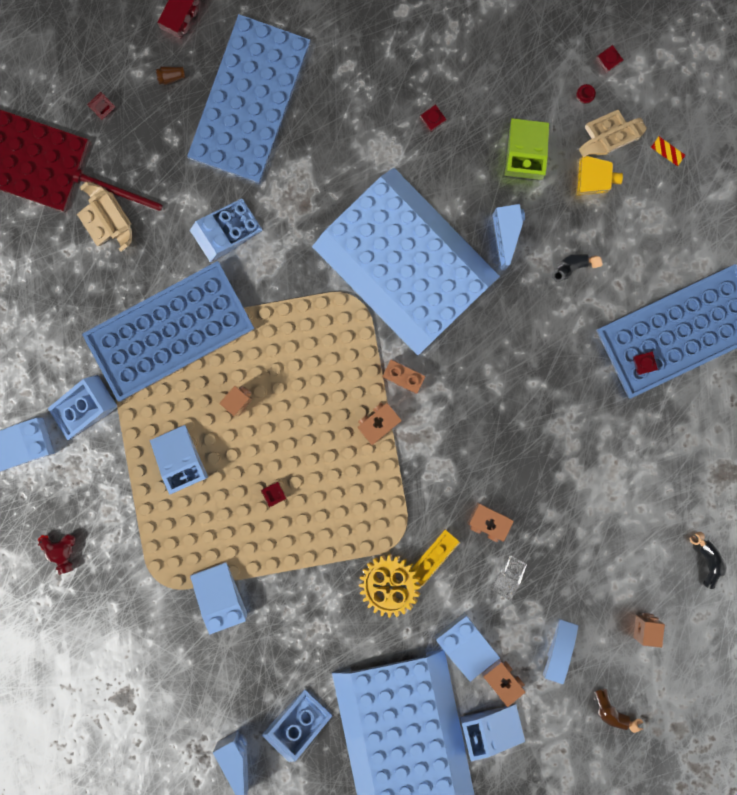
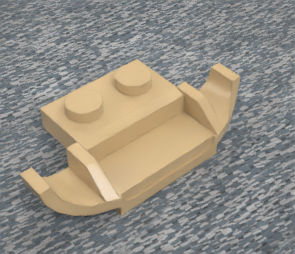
M619 110L613 111L585 125V129L592 139L582 145L579 151L583 158L591 154L607 155L609 152L633 141H638L645 133L647 127L642 118L626 122Z
M85 182L80 189L90 196L88 200L90 204L77 214L97 246H102L112 238L118 240L120 244L119 250L123 251L132 241L131 222L112 192H108L97 184Z

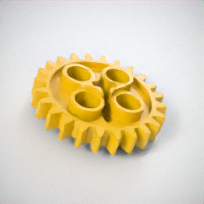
M389 554L387 559L382 555L380 560L377 557L374 558L373 563L369 562L367 564L368 568L362 570L366 575L360 576V579L364 581L359 584V587L364 588L360 594L366 595L363 602H370L368 608L375 607L374 613L380 610V614L383 616L387 612L388 618H390L394 612L395 616L398 617L400 611L402 614H406L407 609L411 610L413 608L412 604L418 602L415 597H419L421 593L416 590L420 589L422 585L416 584V582L421 578L414 576L417 570L411 571L413 564L407 566L406 558L401 562L399 555L395 559H393L392 554ZM377 572L383 573L384 580H380L377 577ZM397 572L403 575V581H399L396 578ZM400 585H406L407 588L399 587V586H400ZM377 591L383 592L385 598L380 599L377 595ZM396 592L403 594V600L396 597Z

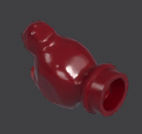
M67 534L60 542L53 543L48 535H41L38 538V546L44 551L48 561L57 564L55 570L58 572V575L73 571V563L69 562L68 559L72 554V546L76 542L75 536Z

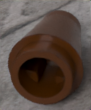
M160 66V69H156L159 85L164 84L165 86L185 78L183 67Z

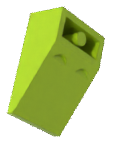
M511 118L504 176L542 180L545 177L548 158L549 123Z

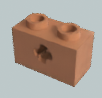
M390 360L382 378L415 394L418 393L426 377L393 360Z
M242 385L240 387L234 386L219 404L233 416H239L253 400L250 396L252 393Z
M381 402L373 409L375 413L372 416L368 417L366 415L358 421L360 426L357 428L371 445L375 444L402 421L388 403L383 405ZM378 417L379 419L381 417L383 419V426L381 428L373 426L375 423L374 418Z
M477 502L468 524L471 525V530L479 534L483 531L489 534L487 538L498 543L499 540L505 541L514 521ZM490 519H492L494 526H489L490 528H487L485 522L487 520L490 521Z
M642 613V616L636 615L633 638L643 646L662 648L665 624L658 617H654V614Z
M499 659L483 671L482 675L505 705L509 707L526 693L523 689L525 684L519 676L514 677L511 671L513 669L507 661L502 662ZM505 678L506 680H508V683H502L501 680Z

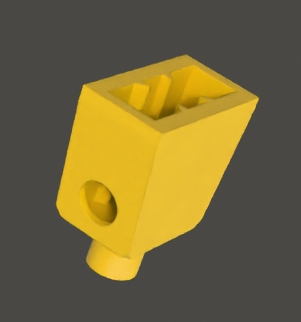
M582 156L579 159L577 196L608 193L611 190L612 184H622L623 173L612 172V162L589 156L583 158Z

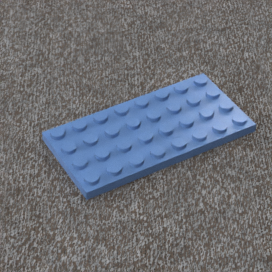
M238 14L187 158L260 184L309 48L310 39Z
M216 261L82 333V336L117 401L121 402L255 330L219 261Z
M736 264L596 330L629 399L737 348ZM653 351L658 370L637 375L633 356Z

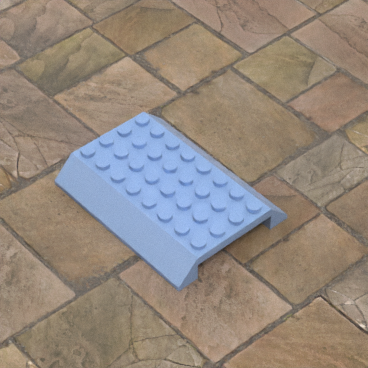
M392 168L375 181L322 233L312 246L417 356L500 277L395 168Z
M443 649L427 652L424 657L351 672L350 668L332 672L357 795H474L446 655Z

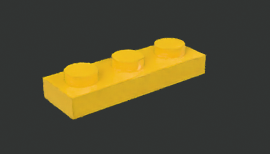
M446 529L411 569V571L417 570L414 576L421 578L418 583L422 586L426 584L461 543Z

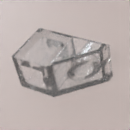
M509 555L491 589L511 601L521 583L527 564Z

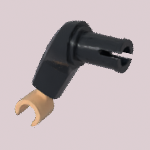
M588 254L569 255L555 266L552 278L556 282L558 279V282L566 280L576 269L588 267L589 263H591L592 268L601 267L603 265L602 259L596 255L588 258Z
M697 532L695 535L699 540L695 536H691L690 541L694 545H701L699 551L707 560L709 573L703 585L707 588L711 585L710 589H715L720 576L726 574V563L720 551L709 540L704 541L705 535L702 532Z

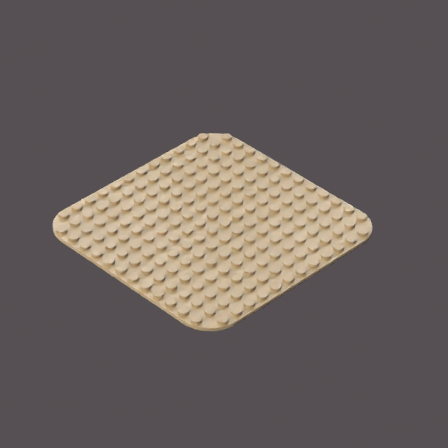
M328 292L245 307L244 310L255 330L121 402H118L116 399L143 556L148 571L160 584L177 590L193 589L190 575L227 562L234 581L347 561L385 553L401 540L406 531L408 513L393 429L375 444L371 445L357 428L360 426L358 421L366 415L368 417L372 416L375 413L373 409L381 402L383 405L388 402L382 378L383 374L373 320L367 307L356 297L344 292ZM242 385L252 393L250 396L253 400L239 416H233L219 403L234 386L240 387ZM381 417L373 419L375 421L373 424L375 428L383 426V419ZM186 425L209 478L169 495L161 477L150 440ZM279 481L287 499L269 508L261 490Z

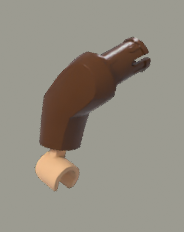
M607 689L595 692L600 707L598 714L605 723L623 730L629 728L633 733L643 730L637 726L643 723L641 719L630 721L629 716L619 713L614 706H611Z

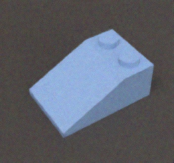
M520 204L497 207L492 214L501 270H506L511 263L523 221L525 220L524 209L520 208Z
M95 375L82 379L52 404L48 410L66 439L70 440L106 417L118 406L100 377Z
M34 418L0 431V472L55 454L44 418Z
M227 562L190 575L201 615L209 635L246 621L248 613Z
M465 612L435 635L436 641L470 682L500 659Z
M303 690L269 725L261 736L288 762H295L330 720L332 715L306 690Z
M238 730L219 740L213 750V754L235 795H247L249 789L246 745L248 744L243 734L240 735Z

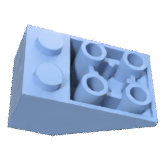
M240 199L195 221L190 231L209 261L212 262L260 233L262 228L243 199Z
M186 425L150 440L161 477L169 495L209 478Z
M516 704L460 717L471 761L491 757L525 742Z

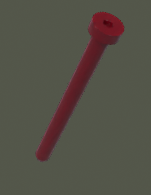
M77 169L73 181L76 183L81 181L84 183L91 182L105 188L108 192L157 211H162L163 205L85 175L83 170Z

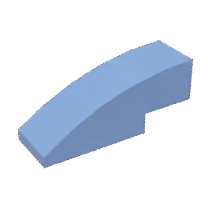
M559 619L543 672L545 679L564 684L576 641L578 625Z

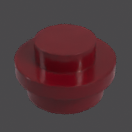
M584 84L578 88L576 96L581 103L588 104L594 100L596 91L593 86Z

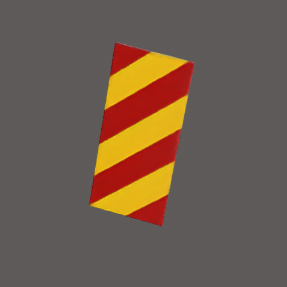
M660 136L651 146L653 150L677 167L686 156Z

